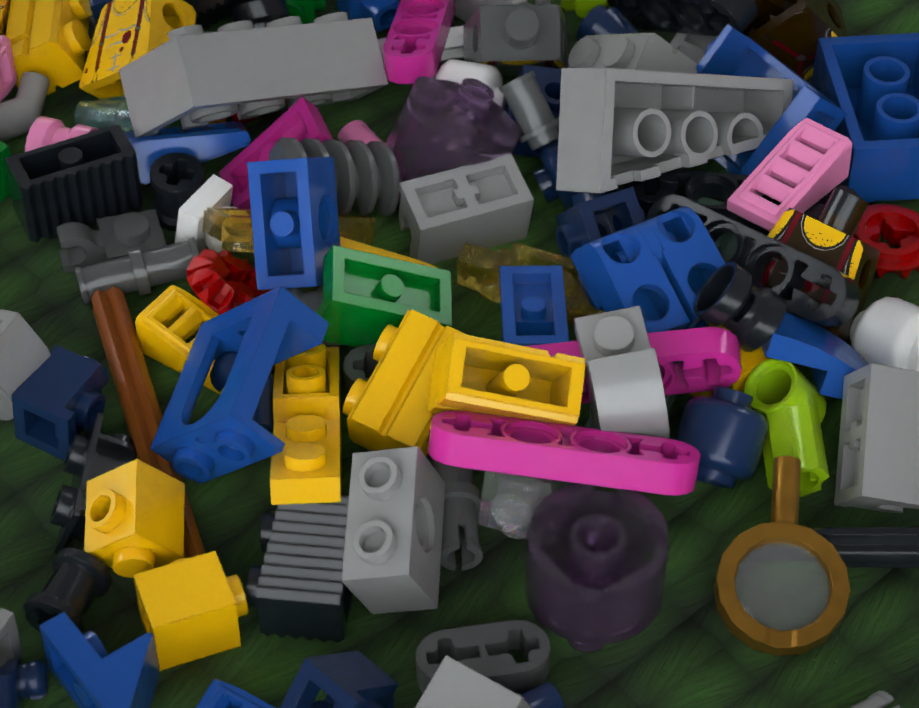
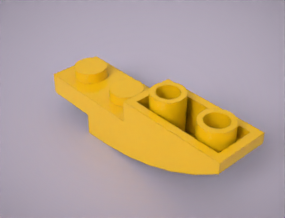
M322 343L275 364L272 398L273 435L284 442L285 445L282 452L271 456V505L341 502L339 347H326Z

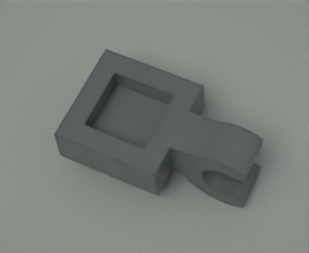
M155 209L97 218V231L79 222H69L56 227L60 246L63 249L59 250L63 272L75 273L74 268L76 267L82 268L128 256L127 249L139 247L140 251L144 252L167 246Z

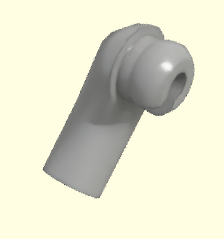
M24 72L16 98L0 103V140H10L28 133L34 121L41 116L50 80L46 76L36 72Z

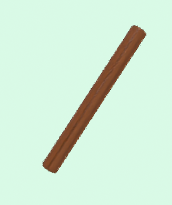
M114 286L106 291L98 289L91 297L93 314L128 431L137 452V459L183 482L182 476L173 470L171 462L166 461L150 449L163 416L124 292ZM185 489L184 557L182 558H191L205 554V549Z

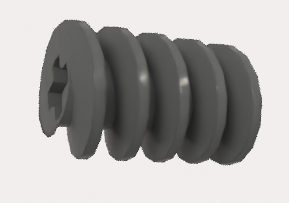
M282 137L275 142L269 153L268 161L309 157H334L338 215L346 216L351 211L352 206L357 215L369 216L373 212L374 206L379 216L390 217L395 212L399 199L400 172L395 155L384 142L370 141L365 144L363 141L349 140L343 143L340 140L327 139L321 143L318 139L305 138L299 142L296 138Z

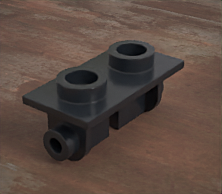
M99 412L86 437L79 434L74 435L66 455L63 472L72 474L73 477L70 486L64 484L61 486L50 517L51 524L60 526L54 554H57L64 548L68 538L82 542L84 547L87 481L137 458V452L131 438L120 433L111 435L100 433L104 414Z

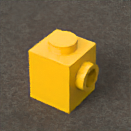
M135 459L87 481L84 551L96 557L104 565L112 568L117 575L127 578H134V574L161 567L184 557L185 483L139 459Z
M216 551L191 558H180L170 562L168 565L133 575L143 627L146 633L151 632L154 635L159 671L241 646L238 617L248 615L245 593L237 574L225 576Z

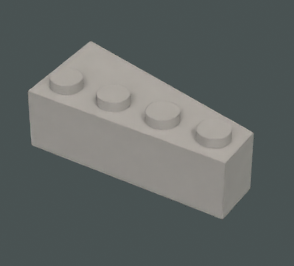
M346 12L323 15L316 18L314 23L302 24L300 16L284 17L269 22L264 28H254L250 20L237 21L219 27L217 29L218 32L204 33L202 25L180 27L167 33V42L119 69L135 137L155 135L159 129L178 119L181 120L182 128L185 130L206 126L208 122L227 118L236 113L238 120H243L278 111L286 107V103L289 109L302 96L316 107L357 100L388 85L372 18L349 20Z
M561 68L556 190L604 193L618 189V186L633 181L642 182L659 177L661 173L681 167L690 168L708 163L707 160L719 156L735 155L756 149L791 104L793 79L619 68Z

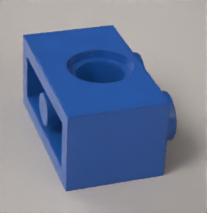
M334 157L247 162L257 290L275 289L279 286L284 288L322 286L324 256L333 245L341 247Z

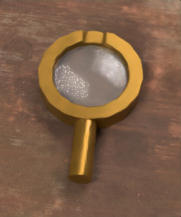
M779 456L773 460L771 523H761L739 534L722 555L713 586L717 612L729 632L749 648L774 656L804 654L825 643L845 615L850 595L847 568L833 544L813 529L798 525L801 460L793 456Z

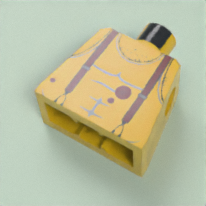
M113 0L107 3L100 13L81 76L79 89L122 111L127 110L128 106L119 69L167 42L168 32L180 27L195 25L196 12L193 6L183 0Z

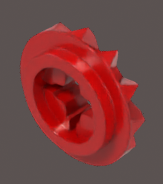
M892 204L867 206L859 222L858 230L852 237L880 250L876 267L879 278L886 272H894L905 280L912 270L919 272V213L906 207ZM880 233L883 239L887 240L891 246L899 245V247L890 248L886 242H879Z
M203 249L198 256L193 257L186 269L188 283L197 297L219 315L273 290H257L256 269L248 264L247 258L243 260L237 259L227 250L217 253L214 250Z

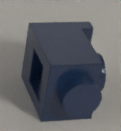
M56 345L50 351L51 356L11 396L15 438L65 461L74 435H80L84 429L90 430L97 413H103L106 400L102 394V388L108 383L109 376L105 368L97 360L88 356H80Z
M358 650L307 657L301 665L280 708H393V694L399 684ZM320 689L327 693L325 700L315 701Z

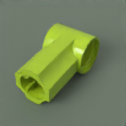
M774 358L767 359L751 371L745 382L744 393L753 397L751 406L765 417L769 425L763 447L768 487L772 490L773 460L779 456H793L801 460L799 497H803L822 490V483L829 478L821 423L826 414V401L824 396L819 394L818 389L792 363Z

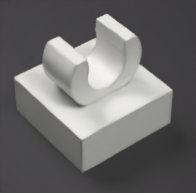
M213 174L179 208L175 243L194 237L199 254L206 246L217 253L222 250L230 252L233 236L222 230L233 231L243 238L248 234L249 215L242 209L230 206L233 191L232 184Z

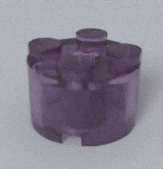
M423 76L415 80L387 138L386 144L395 155L400 172V182L461 166L482 164L499 156L512 154L522 135V129L493 101L494 92L485 83L476 79L466 78L459 84L448 80L432 79Z
M579 483L563 487L542 500L532 516L526 546L525 595L535 617L547 629L567 639L570 646L582 652L599 651L606 644L624 641L646 629L662 608L668 562L667 523L659 509L648 498L636 491L618 489L617 493L595 490L594 485Z

